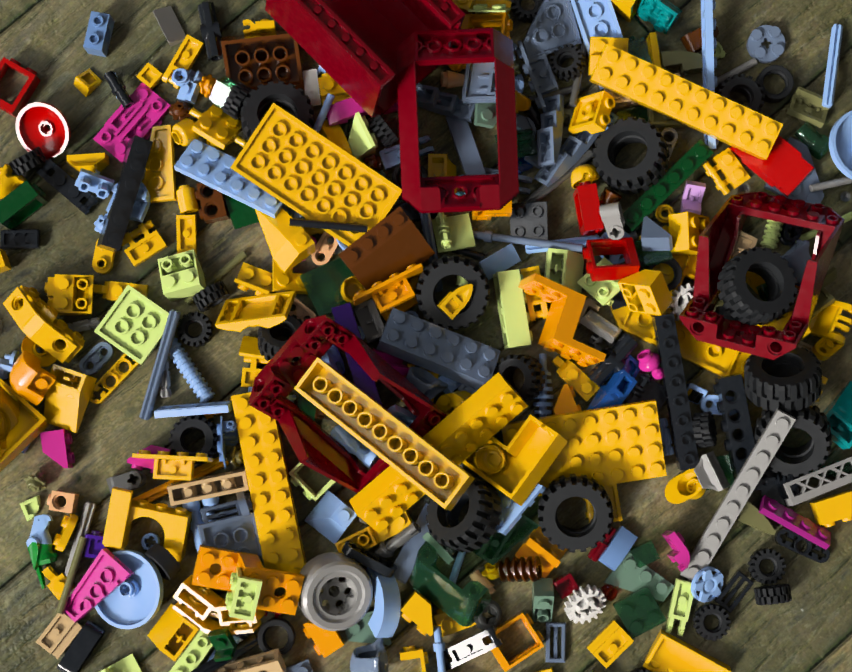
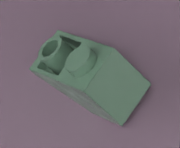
M541 578L532 584L533 622H552L554 603L553 578Z

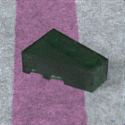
M521 514L522 517L507 535L496 531L494 535H491V540L488 543H483V547L477 550L474 549L472 552L491 565H494L511 551L516 544L523 541L534 529H537L539 524Z

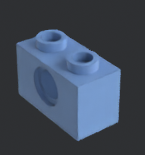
M91 11L83 45L88 54L107 57L114 27V20L110 14Z

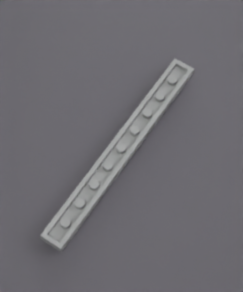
M778 408L776 409L690 554L688 568L683 572L680 571L681 576L692 581L699 570L709 566L796 421L794 416Z

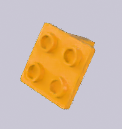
M537 525L517 550L515 556L518 559L524 557L525 562H527L528 557H532L533 562L535 557H539L542 565L541 577L547 578L553 568L559 566L561 563L560 559L568 549L565 548L563 551L558 549V545H552L548 541V537L543 535L541 527Z

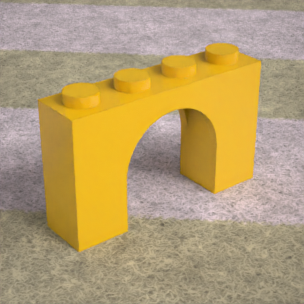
M144 499L132 500L123 547L104 546L124 550L129 542L132 521L139 517H150L156 520L164 530L165 539L163 547L178 562H181L186 552L192 512L187 511L183 507L171 508L164 503L151 504Z

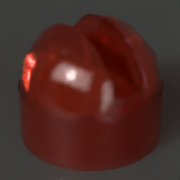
M605 584L601 588L606 600L613 601L618 594L617 587Z

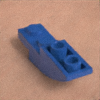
M629 355L625 359L624 367L612 375L607 385L600 387L587 410L621 405L637 383L635 377L640 371L638 367L639 362Z

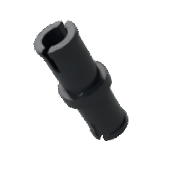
M114 71L107 72L103 78L111 87L112 94L118 98L124 109L132 106L134 101L125 90L126 86L121 84Z

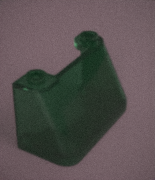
M425 541L418 550L410 576L412 587L458 624L465 627L471 626L492 600L489 589L478 581H471L461 589L440 573L436 565V561L439 559L437 551Z

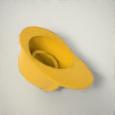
M693 468L671 479L666 485L664 492L668 502L680 504L689 499L701 498L706 489L701 487Z

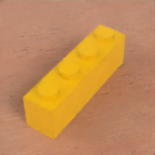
M852 489L810 502L816 524L824 525V528L836 525L835 521L841 519L843 522L852 520Z

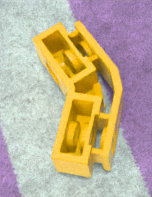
M21 285L4 301L3 305L19 328L33 342L61 363L64 361L69 363L83 348L85 342L83 336L79 332L68 328L67 323L63 320L57 319L59 312L41 300L39 292L35 288Z
M192 574L182 582L173 595V598L178 602L172 608L207 634L210 631L228 628L231 635L254 633L261 625L260 619L265 615L264 610L256 609L254 621L229 617L225 599L210 588L192 585ZM211 617L218 618L219 621L213 620Z

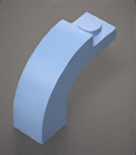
M367 567L366 572L371 579L375 597L374 612L368 625L375 638L393 637L399 623L401 610L400 592L394 575L386 577Z

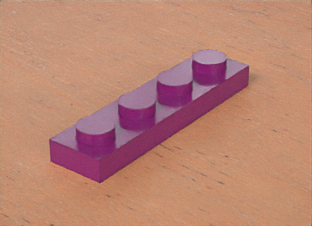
M766 495L760 500L759 513L825 550L830 546L831 532L826 528L813 523L810 519L797 514L792 509L783 506Z

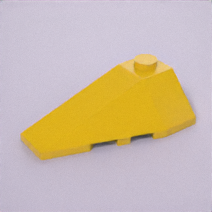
M281 208L275 219L255 209L272 258L284 273L315 252V242L302 227L289 226L290 218L292 217L283 208Z

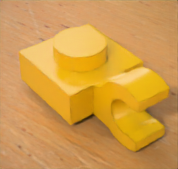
M249 19L243 20L244 26H250L249 29L243 30L244 35L276 31L274 20L261 19L260 21H255V23Z
M50 565L41 572L51 581L46 586L60 600L67 577L64 575V572L58 575Z

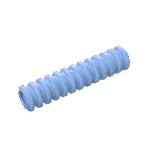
M174 337L169 352L170 359H173V363L177 364L176 368L180 369V374H183V378L187 379L186 383H190L189 387L194 389L193 393H196V397L200 398L199 402L206 403L214 397L215 393L211 392L212 388L208 387V382L204 381L205 378L201 377V372H198V368L194 367L195 363L191 362L192 359L188 358V353H185V349L181 348L182 344L177 342L178 338Z

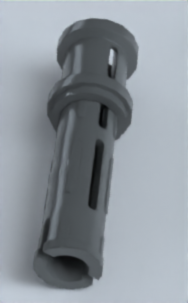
M412 522L389 541L380 543V546L372 552L385 559L387 557L391 558L395 550L421 532L420 526L416 522Z

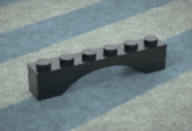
M136 135L129 139L118 187L102 227L97 247L112 252L120 251L153 144L152 141Z

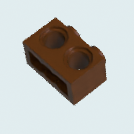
M202 183L196 184L195 196L196 200L201 203V208H199L201 220L204 219L207 224L229 219L223 193ZM206 190H214L212 196L205 197L204 194ZM217 207V213L209 215L210 208Z

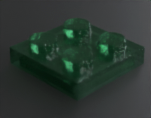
M647 585L613 603L632 639L667 621Z

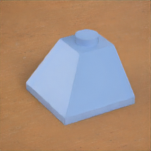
M328 490L304 521L334 544L350 526L357 514L354 509Z

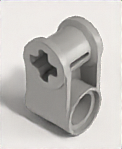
M620 202L600 205V216L608 237L613 240L621 239L624 236L625 220Z

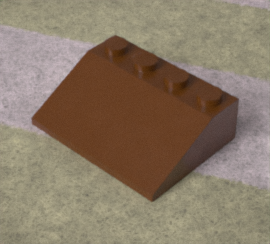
M285 30L222 37L221 47L229 92L240 82L255 91L258 85H268L267 82L273 81L274 84L284 81L286 85H289V83L294 84L295 89H304L300 47Z
M399 206L338 255L365 290L372 288L371 286L378 281L384 282L396 272L402 273L406 271L408 266L414 263L417 265L424 263L435 252Z

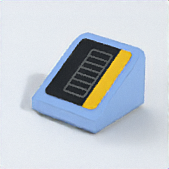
M693 383L686 385L689 401L700 404V401L706 396L708 391Z

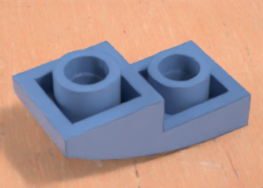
M623 526L619 527L598 560L612 571H615L638 537Z

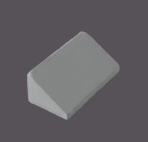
M168 6L154 10L153 13L170 47L183 42L186 35L172 7Z

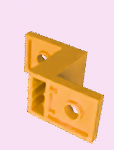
M537 273L520 281L519 288L524 289L525 293L541 297L542 301L551 303L538 342L539 345L543 346L544 350L548 352L555 351L562 358L573 359L577 361L578 365L583 367L595 365L605 360V353L573 339L587 296Z
M205 545L199 546L191 581L192 585L231 591V584H229L231 573L236 572V568L240 567L242 576L263 581L256 609L289 615L296 614L304 581L303 574L264 568L257 554ZM212 564H219L221 568L218 572L213 573L210 571ZM279 587L285 588V593L282 596L274 595L275 590Z

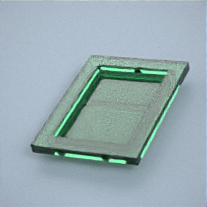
M341 258L300 275L309 298L319 316L332 312L331 308L347 303L341 296V285L345 279L354 276V274Z

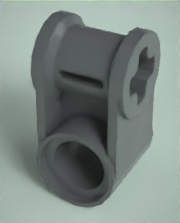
M139 470L106 479L110 493H112L113 487L135 490L144 486L147 480L145 473ZM135 476H138L139 480L133 482Z

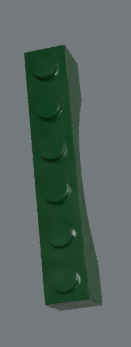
M701 139L662 178L658 179L659 182L655 186L652 185L649 190L623 213L625 220L624 230L628 234L633 232L643 222L645 216L648 217L712 156L714 152Z

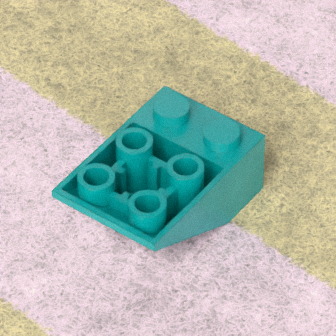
M642 0L636 12L642 20L653 24L655 30L667 34L683 11L668 0Z
M849 381L823 412L831 426V439L841 449H850L852 446V381Z

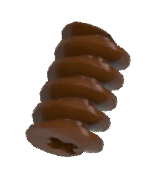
M509 557L505 558V563L502 560L499 562V577L502 582H514L515 580L517 582H522V580L525 582L530 580L536 582L541 579L542 565L539 557H535L534 562L532 557H528L527 562H525L524 557L520 558L519 563L516 557H513L512 563Z

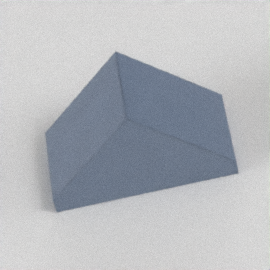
M645 216L643 218L641 234L642 251H671L673 249L672 235Z

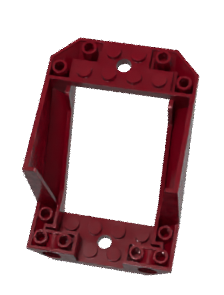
M494 28L416 31L397 46V93L402 199L421 213L501 210L519 194L513 40ZM453 45L459 46L458 48H450ZM494 62L499 174L421 178L417 66ZM459 191H462V192L465 193V194L462 195V196L456 195V193L459 192Z
M762 191L731 195L699 235L693 298L679 315V319L698 341L772 360L792 351L798 346L808 329L845 219L832 208L820 203H807L801 199H788L782 195L773 196ZM747 215L819 230L816 234L812 258L806 263L793 313L782 331L776 330L773 326L762 325L760 328L757 325H748L737 320L724 319V315L713 312L718 294L720 293V290L717 289V283L721 281L718 280L719 273L722 271L724 264L734 254Z
M326 315L306 319L255 377L249 405L279 422L300 463L358 493L390 465L380 458L369 470L287 398L317 357L321 359L333 344L350 354L373 381L379 379L405 403L412 414L417 416L409 427L422 437L446 418V413L353 332ZM300 356L298 361L291 362L294 357Z

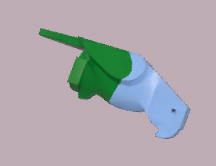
M49 514L34 517L31 533L26 542L33 568L37 572L42 589L46 588L44 574L41 572L43 571L42 565L55 562L58 557L57 553L52 551V538L48 528L53 518Z

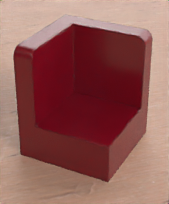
M569 572L553 580V585L561 599L573 593V590L579 591L577 583Z

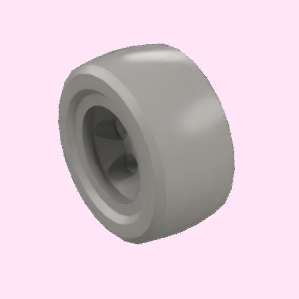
M327 552L317 555L309 560L299 573L304 575V581L298 606L305 617L319 628L329 631H340L350 628L366 615L371 606L373 587L370 577L360 563L343 553ZM339 577H345V580L339 581ZM346 588L351 589L348 594H344ZM328 600V603L322 606V601ZM342 600L341 605L336 606V601Z

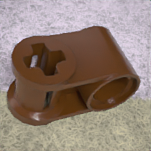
M717 26L716 29L713 30V36L715 38H717L719 34ZM701 28L689 32L680 39L688 52L697 53L702 50Z
M605 187L599 198L600 205L619 202L622 195Z

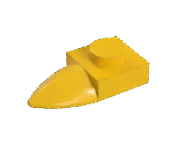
M466 284L455 289L453 292L450 291L437 306L453 320L470 300L473 285Z

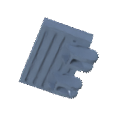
M513 43V51L517 50V45ZM494 62L466 64L462 102L464 104L496 103Z

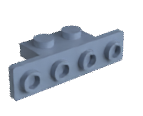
M521 40L517 41L519 48H517L516 52L518 58H523L525 63L522 65L525 76L529 75L531 79L528 82L531 92H536L537 98L534 99L537 108H542L543 113H546L547 109L542 96L559 89L547 56L543 54L528 60Z

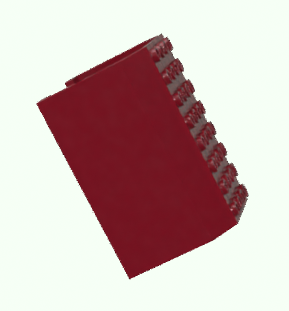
M266 0L265 11L371 117L384 114L398 102L397 46L416 31L460 29L466 15L452 0ZM439 65L417 66V85Z

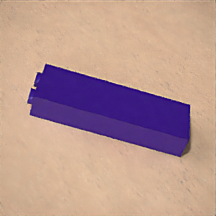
M351 303L331 308L335 321L362 340ZM345 352L355 385L382 405L375 381L368 376L350 354Z

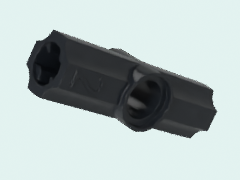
M202 2L198 5L201 35L203 41H205L208 60L218 61L223 58L220 24L217 21L214 3Z
M624 333L612 348H607L603 352L606 354L605 360L598 363L587 377L601 387L613 373L620 371L624 367L625 359L638 346V343L627 333Z

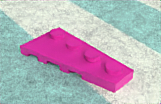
M103 548L70 595L64 613L74 622L79 621L134 572L107 548Z

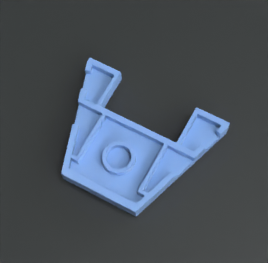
M537 484L522 506L496 489L501 500L502 514L499 516L500 524L496 526L495 530L507 535L520 520L521 514L528 506L531 507L533 505L534 499L539 493L542 494L546 487Z

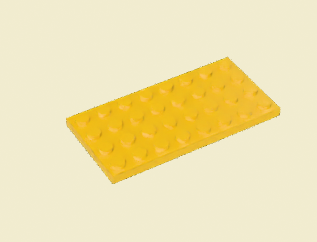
M275 103L271 105L230 167L308 220L368 225L367 232L387 216L402 193L401 188ZM323 229L347 246H350L365 234V232Z
M655 399L536 418L568 441L538 482V484L546 488L549 487V483L553 480L556 482L560 476L570 477V474H576V476L580 477L581 474L587 475L588 479L593 478L602 486L667 476ZM526 420L509 422L502 428L504 445L508 446Z

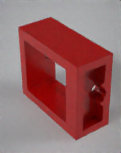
M3 57L0 62V81L9 67L28 77L27 82L12 105L0 99V109L17 118L19 112L26 106L41 80L36 76L37 72L27 67L24 69L17 60L13 58L8 60Z
M590 181L579 183V186L576 187L573 193L580 237L600 235L604 225L600 216L596 183L591 184Z
M625 237L619 240L610 238L587 240L586 248H583V259L587 260L586 272L590 274L591 281L620 280L639 272L640 263L632 237ZM623 254L626 263L596 266L594 256Z

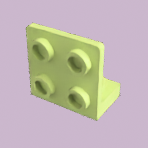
M240 567L236 568V572L231 573L229 583L231 584V592L227 591L226 610L229 612V617L254 621L263 581L242 576Z

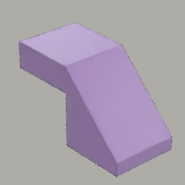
M686 181L679 213L688 211L701 215V201L706 183Z

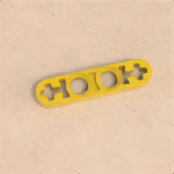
M124 353L95 384L90 402L94 404L105 402L140 364L136 362L133 365L130 360L126 359L128 355ZM123 362L129 364V370L125 373H122L119 369L120 364ZM109 376H114L116 379V383L112 387L106 384V379ZM101 384L109 390L108 392L103 390L100 394L102 398L94 400L95 395L93 393L95 391L100 392L103 389L100 387Z

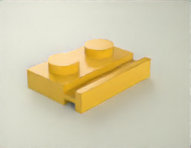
M612 620L586 648L607 669L634 640L615 620Z

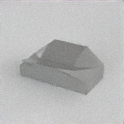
M711 451L702 455L699 463L694 468L701 487L718 492L730 487L714 452Z

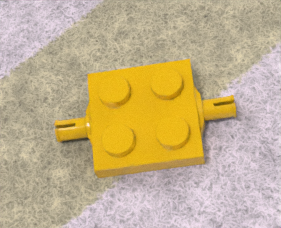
M215 104L203 113L194 107L191 108L189 114L198 119L192 127L195 133L222 150L233 142L244 148L247 140L238 136L243 130L239 119L235 120Z

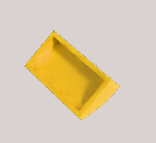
M660 629L642 665L651 672H732L730 666L670 633H666L662 629Z

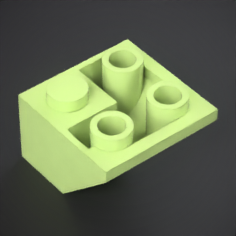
M357 112L354 116L348 143L352 156L362 162L365 157L377 154L378 142L374 133H369V123L366 117H361L360 113Z

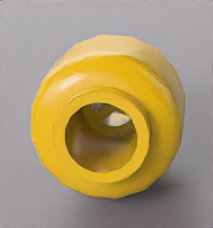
M185 118L172 127L171 132L174 142L181 146H188L194 139L198 140L200 135L192 130L196 122Z

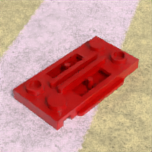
M778 135L767 160H761L737 148L730 147V150L741 159L745 166L768 185L777 188L787 198L814 170V167L802 158V154L780 135Z

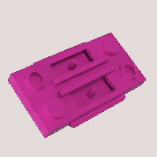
M143 82L129 95L134 104L127 109H124L121 104L93 138L95 142L122 164L129 139L136 135L148 140L151 137L152 127L160 126L162 118L171 109L169 103Z

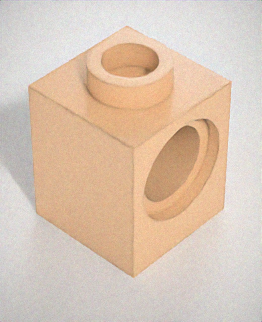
M52 490L47 499L49 510L76 513L80 494ZM61 496L66 499L64 507H61L58 502Z

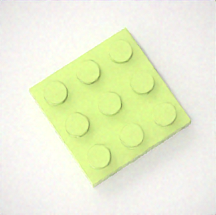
M127 285L94 332L140 365H143L162 339L169 313L132 286Z

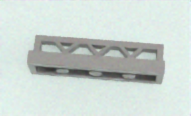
M852 456L784 483L783 486L788 495V498L784 499L787 507L797 505L851 483L852 472L847 474L842 470L845 463L851 462L852 465ZM828 470L837 472L835 479L830 481L825 478ZM810 477L820 479L818 486L814 488L808 486ZM795 483L802 486L801 492L793 495L790 486Z

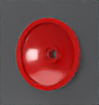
M33 102L19 112L16 120V133L20 143L28 152L40 147L47 159L56 157L64 152L70 141V126L64 114L57 107L46 102Z

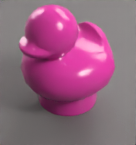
M650 349L642 350L637 355L639 369L643 372H651L654 379H662L664 371L663 368L659 367L660 356L657 353L651 352Z

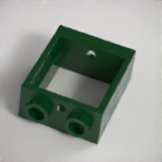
M26 180L0 201V223L10 230H14L48 203L44 198L47 196L46 193L35 183L31 184Z

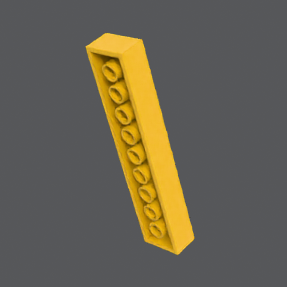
M610 44L605 45L589 80L594 84L761 160H767L783 126L782 123Z
M317 357L294 387L298 393L442 508L451 511L475 478L326 361Z
M498 372L423 436V438L457 465H460L527 408L528 405ZM389 466L351 498L349 502L357 516L380 534L422 498L425 493Z
M251 392L231 396L264 566L267 569L299 574L306 564L278 421L249 405Z

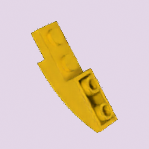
M406 510L380 534L371 526H368L334 544L339 553H342L346 541H352L368 549L398 534L408 527L412 520Z

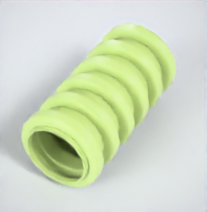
M767 219L768 224L765 225L767 229L764 230L765 235L762 236L763 241L760 244L763 247L775 249L778 247L776 243L779 242L778 237L781 236V226L784 223Z

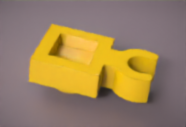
M48 277V282H45L44 289L48 296L47 305L53 308L55 277Z

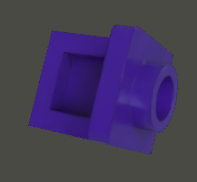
M92 530L91 533L85 535L87 542L84 557L96 558L103 548H107L102 544L103 531Z

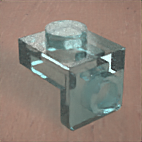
M644 38L628 43L629 54L652 64V60L645 48Z

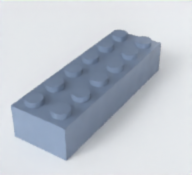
M392 308L376 350L477 390L492 378L501 352L498 349L395 308Z

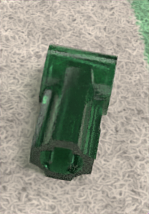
M807 122L794 134L808 146L810 154L818 160H821L830 151L829 138L825 135H820Z

